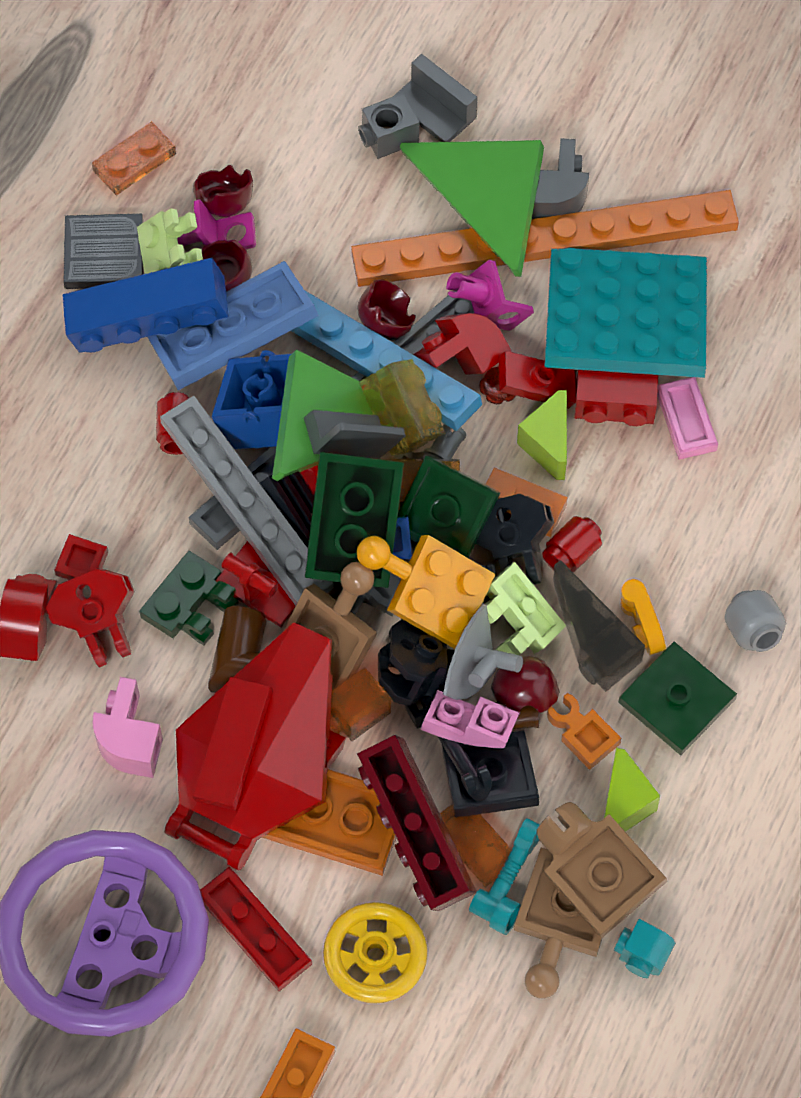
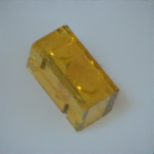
M413 359L390 363L359 382L373 415H378L381 426L401 427L404 429L406 436L389 450L391 456L415 451L445 433L441 424V411L435 403L431 402L424 386L426 382L425 375L415 365Z

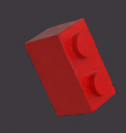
M578 370L574 419H584L589 423H603L605 421L624 422L629 426L654 424L657 408L658 375Z

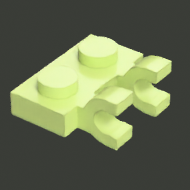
M170 208L166 212L160 211L137 227L144 274L203 260L201 249L194 248L184 253L183 245L178 244L177 240L181 235L197 228L195 213L188 212L184 216L178 217L177 209Z
M515 562L506 567L493 579L486 594L490 600L485 603L487 604L489 623L492 624L503 615L516 631L495 650L520 655L529 647L535 654L544 649L566 627L565 623Z

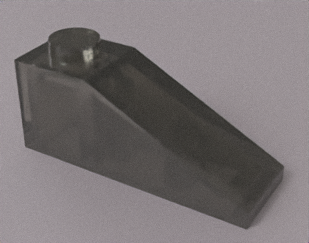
M560 560L554 566L553 585L579 664V670L588 682L593 685L598 683L607 692L642 663L645 645Z

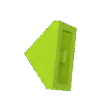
M558 390L518 425L517 444L556 480H565L567 390Z
M616 748L604 818L610 814L626 832L657 811L660 795L626 750Z

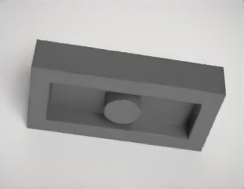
M420 54L411 62V81L394 96L404 93L419 120V125L440 142H451L477 118V96L423 54Z
M312 410L304 417L314 454L324 452L380 459L406 436L404 429L401 427L381 426L378 415Z

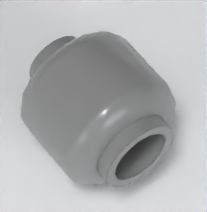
M761 590L738 593L727 607L724 617L726 625L738 645L745 650L757 652L768 651L780 642L786 626L784 615L773 597Z

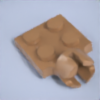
M567 802L555 809L559 814L558 820L566 828L564 832L549 815L536 830L539 841L554 858L544 872L598 935L603 938L667 882V878L610 814L603 820L594 822L575 803Z

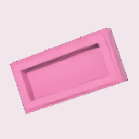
M690 377L659 384L657 397L678 459L717 451L718 442L696 378Z

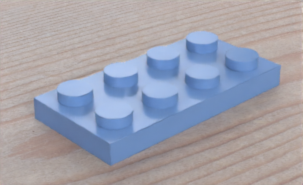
M285 261L227 291L229 317L216 320L210 325H194L178 329L172 334L148 336L152 347L177 390L195 383L199 379L228 364L229 359L240 358L319 316L314 304Z

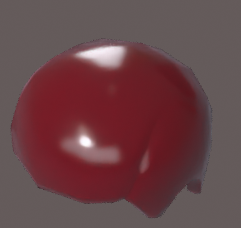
M227 165L221 171L210 170L201 173L193 184L195 199H200L211 214L219 217H230L240 213L246 208L252 197L253 178L251 171L246 169L241 175L234 170L232 165Z
M235 239L229 241L217 240L202 248L203 260L213 258L224 275L226 292L251 278L252 262L249 253Z
M384 279L373 280L358 302V316L362 324L387 340H396L408 333L416 318L414 314L408 315L407 309L410 303L408 294L396 284Z
M532 656L523 657V665L519 672L498 668L491 685V690L497 703L506 705L520 713L522 707L528 705L533 706L538 712L542 713L557 702L560 693L555 676L548 665L540 658Z

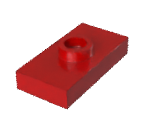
M506 350L499 356V392L544 403L558 390H567V409L576 403L575 369L546 368L545 360Z

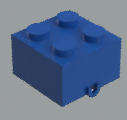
M264 350L257 357L228 360L212 413V419L233 449L277 446L288 358L291 354L275 355L272 351ZM265 356H269L268 361H265Z

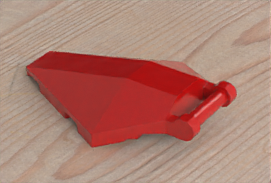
M293 622L233 677L271 686L273 690L236 811L198 802L192 797L228 682L175 729L179 804L165 826L164 833L176 840L182 837L226 859L228 866L239 871L245 866L257 840L326 802L328 769L325 768L326 741L329 740L333 680L330 668L333 640ZM196 812L240 833L238 842L234 845L190 823L189 821L193 813Z

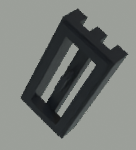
M299 471L287 475L279 481L272 479V475L260 482L308 548L314 495Z

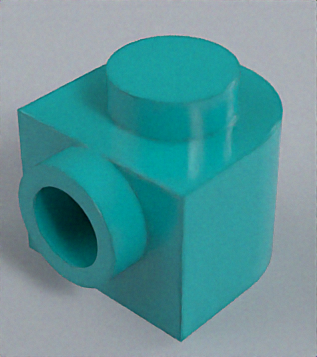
M638 919L633 931L626 927L624 928L614 951L621 954L619 960L626 963L625 967L630 972L647 979L650 974L656 976L661 974L676 942L664 931Z

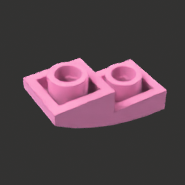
M437 690L420 730L463 744L488 748H505L519 713L481 696L477 705L474 706L463 700L443 695L442 691Z

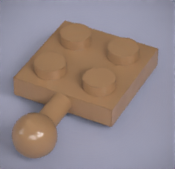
M352 562L343 569L341 573L343 589L337 601L314 583L306 587L285 627L287 629L295 622L333 640L330 674L333 675L332 697L336 700L346 694L377 635L374 629L350 612L358 595L366 594L374 584L373 571L363 566L360 562Z
M542 847L540 848L514 925V931L546 941L539 964L532 966L525 975L527 991L536 998L544 999L552 996L559 987V975L555 968L562 947L597 957L602 938L546 876L544 870L552 863L554 858L547 849Z

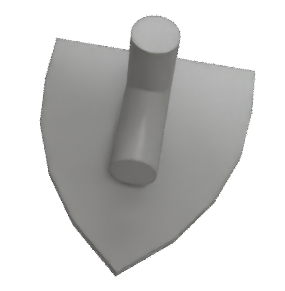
M482 604L473 615L455 648L443 695L452 699H467L476 694L491 678L496 668L519 672L522 668V656L493 650L487 604Z

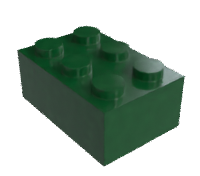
M320 452L305 578L341 582L343 569L352 562H359L357 558L358 545L363 539L370 536L383 538L388 543L393 554L404 462ZM384 568L372 570L374 573L373 586L389 588L390 572Z

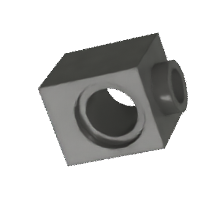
M404 93L362 108V125L358 126L359 135L366 148L371 146L377 159L400 151L401 143H419V120Z

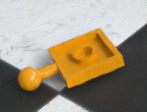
M429 535L421 536L409 563L393 555L388 543L378 536H370L363 539L357 548V558L363 566L370 570L384 568L401 578L387 611L429 635L436 637L454 649L471 618L481 607L495 577L493 572Z

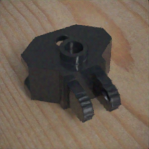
M522 494L497 499L476 544L492 552L493 559L499 561L501 572L513 563V558L523 556L528 579L533 585L540 584L542 576L537 552H541L539 543L555 523L552 509L550 506ZM510 510L511 517L508 521H506L505 514L507 511Z
M403 619L392 625L389 631L390 643L382 647L378 653V684L393 702L411 706L424 696L433 697L437 690L444 691L454 650L447 649V644ZM389 667L396 668L400 674L392 673Z

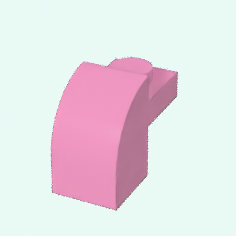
M120 677L117 691L110 690L106 714L96 712L93 714V729L97 745L102 757L113 768L124 773L153 778L163 741L160 724L134 720L140 697L137 680Z

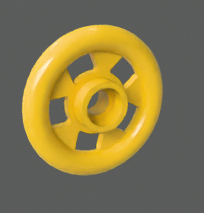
M381 902L364 903L344 912L330 927L324 942V964L333 983L349 997L366 1003L389 1002L406 994L421 978L427 962L426 939L418 923L401 908ZM367 921H387L386 932H368ZM347 933L359 937L355 943L353 953L341 949L343 939ZM406 936L410 953L397 955L394 939ZM378 948L382 950L384 955L379 960H372L367 955L368 951ZM354 964H357L362 971L369 974L362 983L356 981L347 973ZM393 966H396L401 976L385 984L379 974H383Z

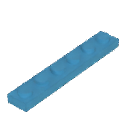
M305 291L314 304L319 316L291 330L293 333L455 431L482 406L480 394Z

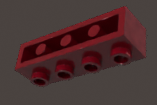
M393 735L357 753L362 766L358 767L360 776L367 789H374L380 802L376 806L377 812L387 829L392 827L399 842L394 845L396 852L404 867H411L417 882L413 883V887L421 904L424 907L428 905L430 910L441 911L476 894L477 890L404 738Z

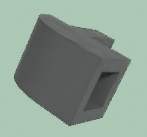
M560 138L558 171L540 170L532 219L577 213L583 208L587 198L589 173L581 172L582 155L575 154L576 139Z

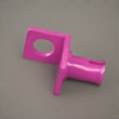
M200 199L195 200L194 213L197 228L177 238L178 244L183 246L198 242L208 245L217 240L227 241L228 231L236 225L245 226L246 233L238 242L246 250L256 246L254 216L251 212L215 220Z
M488 260L469 276L455 272L448 278L446 290H450L448 295L452 298L471 301L474 314L487 317L499 329L510 331L534 313L532 306L505 299L495 261ZM517 312L512 318L498 319L505 313Z

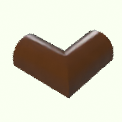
M231 606L224 610L208 682L210 692L216 693L229 681L230 677H234L260 653L266 626V619L260 612L243 606Z

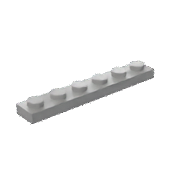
M192 396L160 416L163 427L295 606L304 589L313 583L326 593L333 590L334 583L332 581L305 578L308 548L196 397Z

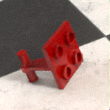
M247 541L236 556L231 552L224 558L221 565L224 570L215 581H223L234 587L236 593L233 597L251 609L260 612L266 619L282 628L296 606Z

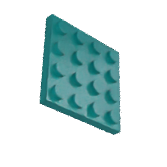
M551 248L545 349L546 368L705 378L707 257L612 250Z

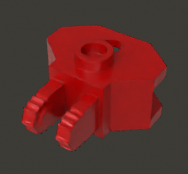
M94 569L58 584L45 607L52 624L76 630L80 639L85 638L92 657L99 668L107 665L108 661L107 653L98 636L100 632L109 629L114 646L122 658L131 655L130 645L121 625L125 623L122 614L135 592L129 576L106 569ZM87 585L91 589V595L88 599L84 596V588Z

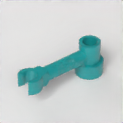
M528 818L522 823L508 859L504 863V867H502L490 891L487 892L479 889L469 907V912L490 922V928L504 935H507L513 928L521 907L520 903L506 896L521 866H523L528 855L532 853L534 847L539 842L536 830L540 824Z

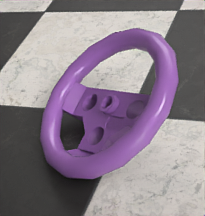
M91 830L54 841L19 869L0 901V969L4 983L31 1015L68 1034L111 1037L152 1024L184 998L205 960L209 918L198 882L170 850L136 833ZM95 856L105 857L103 871L62 990L57 997H54L47 993L28 969L21 944L25 911L40 885L64 866ZM148 869L154 871L174 894L182 920V930L180 932L171 933L153 928L145 917L140 903L145 891ZM114 890H124L130 896L128 902L123 907L112 908L105 903L107 895ZM142 941H151L158 947L156 954L148 960H140L133 955L135 946ZM87 970H96L102 974L100 984L93 989H84L78 985L80 975ZM137 974L157 979L164 978L163 981L139 1000L114 1008L104 1009L111 989Z

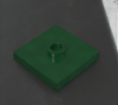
M425 456L402 503L397 518L408 517L410 540L418 543L421 536L429 535L469 558L501 492L431 456Z
M674 641L619 697L618 703L679 755H682L736 700L737 693Z

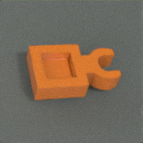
M567 693L563 697V703L569 708L570 712L566 715H561L553 707H550L547 710V718L553 726L567 730L562 734L561 741L591 770L621 744L622 738L594 709L583 716L579 712L577 699Z

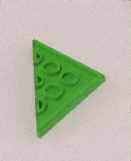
M541 140L401 143L400 149L403 155L415 165L435 190L449 202L458 215L472 227L492 252L507 265L515 277H521L544 152Z
M296 349L288 358L272 479L279 481L287 475L318 465L319 454H314L304 421V417L312 410L378 415L381 426L401 427L403 429L418 425L424 419L425 414Z

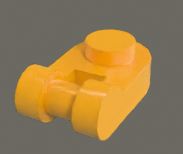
M636 579L626 581L621 589V609L626 615L634 618L636 625L632 626L631 629L638 650L646 649L649 656L665 651L666 644L662 629L645 585Z

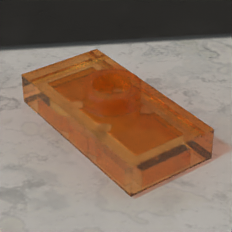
M451 804L440 815L463 863L486 888L498 878V874H500L502 867H504V863H506L512 849L481 814L455 818L453 804Z

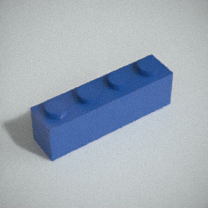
M213 258L62 294L65 333L79 353L98 352L103 347L119 343H135L144 337L157 334H172L178 329L194 325H210L216 320L229 317L225 278Z

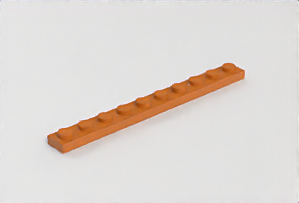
M731 190L531 219L524 262L551 258V249L609 250L738 230L739 220ZM472 228L351 246L358 287L368 286L373 280L378 279L395 282L475 270L488 260L495 261L496 266L506 265L492 252Z

